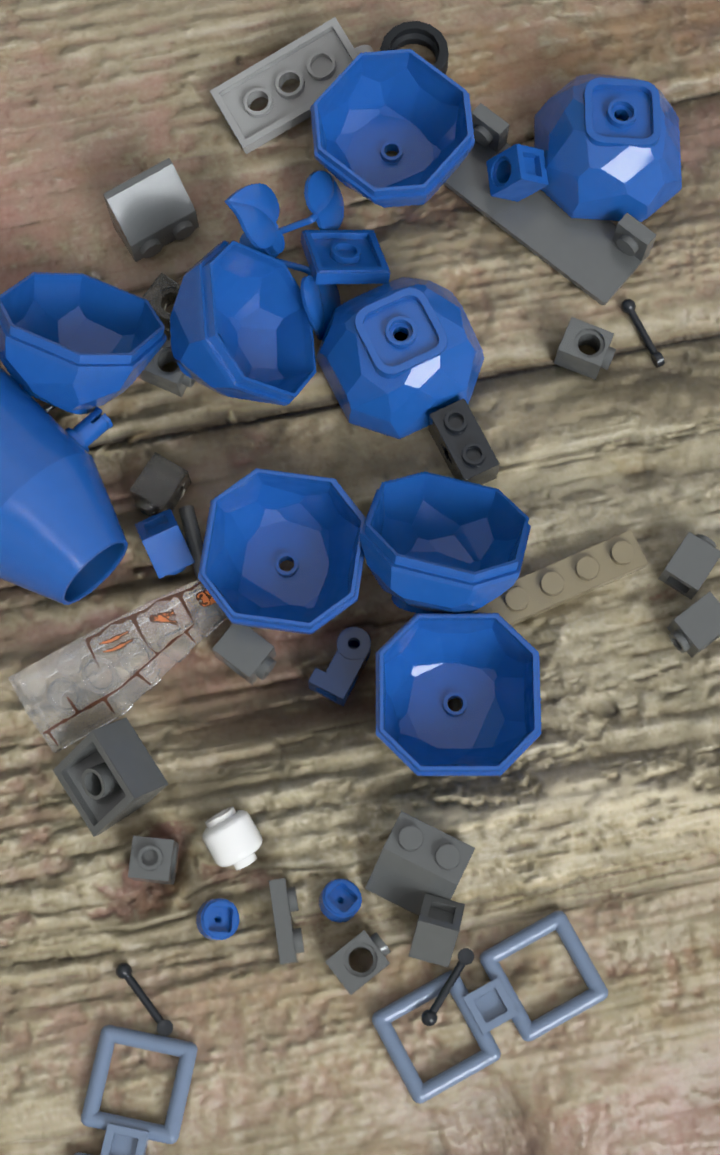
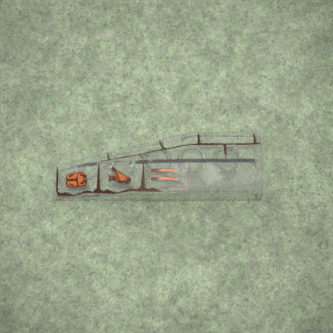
M196 580L108 622L10 676L8 679L26 713L52 751L57 753L87 736L92 730L100 728L124 715L134 706L133 703L161 681V677L177 662L180 663L190 653V650L204 637H208L227 619V616L202 583Z

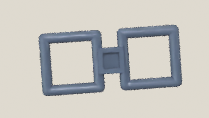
M554 911L483 951L479 959L490 982L469 993L459 975L450 993L481 1050L428 1081L422 1082L391 1022L436 998L453 970L447 971L372 1015V1023L414 1102L424 1103L498 1061L501 1052L490 1031L512 1019L522 1039L530 1042L607 998L608 989L564 912ZM556 930L586 983L588 990L531 1021L499 962Z
M105 1025L101 1029L81 1114L83 1125L106 1130L100 1155H145L149 1140L166 1144L177 1142L198 1051L195 1043L114 1025ZM115 1043L179 1057L164 1125L99 1111ZM77 1152V1153H75L74 1155H91V1154L82 1153V1152Z

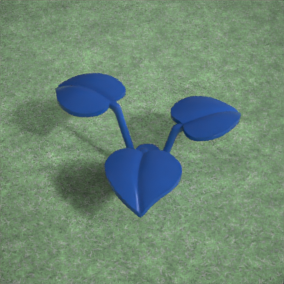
M323 170L311 173L305 183L304 196L306 205L312 214L305 219L281 228L276 223L280 207L271 188L261 183L240 188L225 200V203L236 215L244 232L240 237L239 243L284 262L289 269L304 272L308 275L301 280L300 292L302 303L318 340H322L333 310L341 305L337 285H315L309 266L279 259L277 256L285 248L283 236L285 233L312 224L315 221L319 230L339 229L344 218V201L336 181L333 180L331 174Z

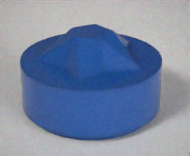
M346 879L330 881L324 887L319 897V906L322 913L331 921L339 923L351 920L360 909L362 903L359 889L354 883Z
M222 898L208 900L201 905L197 912V928L207 939L225 940L231 937L239 926L238 910L229 900Z

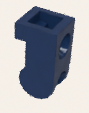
M348 627L343 630L337 639V652L326 672L315 667L308 680L309 689L344 707L370 657L371 639L368 633L359 627Z

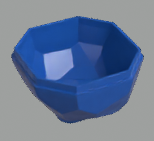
M411 49L360 53L310 107L315 159L345 186L384 208L425 204L461 165L475 144L469 93ZM388 151H395L398 153L394 157L386 155Z
M601 74L577 76L549 98L534 116V148L544 150L545 169L549 184L541 190L571 218L620 221L628 213L639 222H643L682 188L679 117L662 92L648 81L633 77Z
M224 240L184 274L170 315L171 350L173 358L177 361L184 375L195 379L199 384L223 396L282 406L290 404L315 375L317 370L313 328L302 303L300 287L285 263L234 240L231 242Z
M32 272L0 295L1 362L10 376L30 396L73 414H88L95 407L102 406L123 393L133 384L167 339L164 333L165 326L148 300L83 273Z
M401 277L337 306L332 312L317 352L316 360L348 423L401 439L429 426V416L431 413L463 398L469 405L484 362V354L462 305L450 290L429 280ZM402 332L408 337L403 341H398L394 338V335Z
M256 468L210 501L198 579L233 624L292 633L313 634L358 601L364 562L360 533L366 517L335 478ZM285 560H289L294 563V567L290 571H283L280 569V564Z
M424 471L381 483L380 488L376 490L362 527L360 542L370 571L380 587L392 595L391 600L398 608L414 613H472L499 597L514 585L520 575L531 526L528 524L529 517L499 489Z
M416 613L376 652V736L417 776H501L541 735L539 652L498 613ZM450 699H459L462 703V708L459 711L450 710L447 705Z

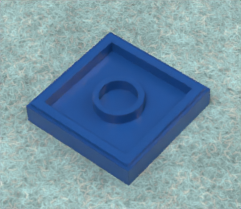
M374 230L302 231L300 242L315 285L389 283L391 272Z

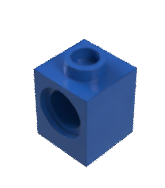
M516 143L486 161L492 197L519 202L549 185L545 169L544 150Z
M167 509L135 524L159 579L166 575H176L187 566L195 563L171 509Z

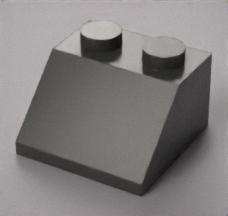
M170 158L103 194L113 226L135 262L142 258H151L157 255L164 246L175 240L180 241L188 238L199 227L196 210Z
M127 718L92 730L53 769L94 837L146 805L168 785V782Z
M401 811L365 889L419 916L425 893L451 900L475 848Z

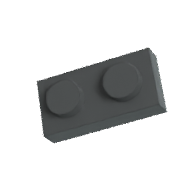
M285 878L269 880L280 964L298 963L297 953H304L305 951L301 928H293L291 912L299 911L295 886L288 887Z

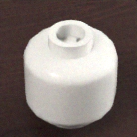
M232 806L215 814L205 822L207 828L203 832L202 839L218 866L228 867L234 865L236 870H240L257 859L254 852L260 848L263 839L247 811H236Z

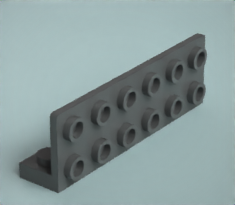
M480 103L472 112L475 144L461 165L443 185L599 304L606 305L649 256L657 235L628 213L622 217L617 225L610 220L571 218L542 190L533 193L519 202L492 197L486 161L511 147L507 143L509 124Z

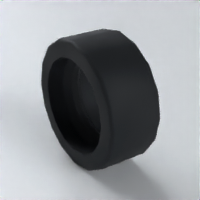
M420 21L403 22L393 27L384 36L380 51L397 50L409 44L425 46L435 55L433 66L446 74L449 57L447 41L442 33L431 24Z

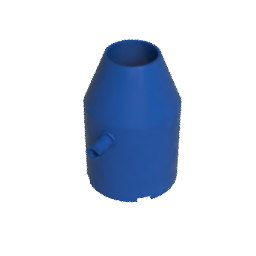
M0 366V579L64 605L73 604L90 594L108 578L119 565L128 548V542L96 463L88 453V446L108 429H111L113 423L105 413L101 415L102 410L99 407H95L73 429L69 427L64 429Z

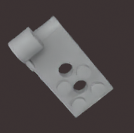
M336 17L210 90V93L244 152L248 154L311 117L310 107L360 53L374 52L370 45H361L354 48ZM289 79L300 81L299 87L294 92L286 93L281 90L284 82ZM260 97L268 99V104L263 110L253 111L250 109V105L255 99Z

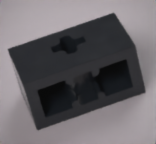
M464 398L430 414L428 430L455 479L483 485L497 478L500 463Z

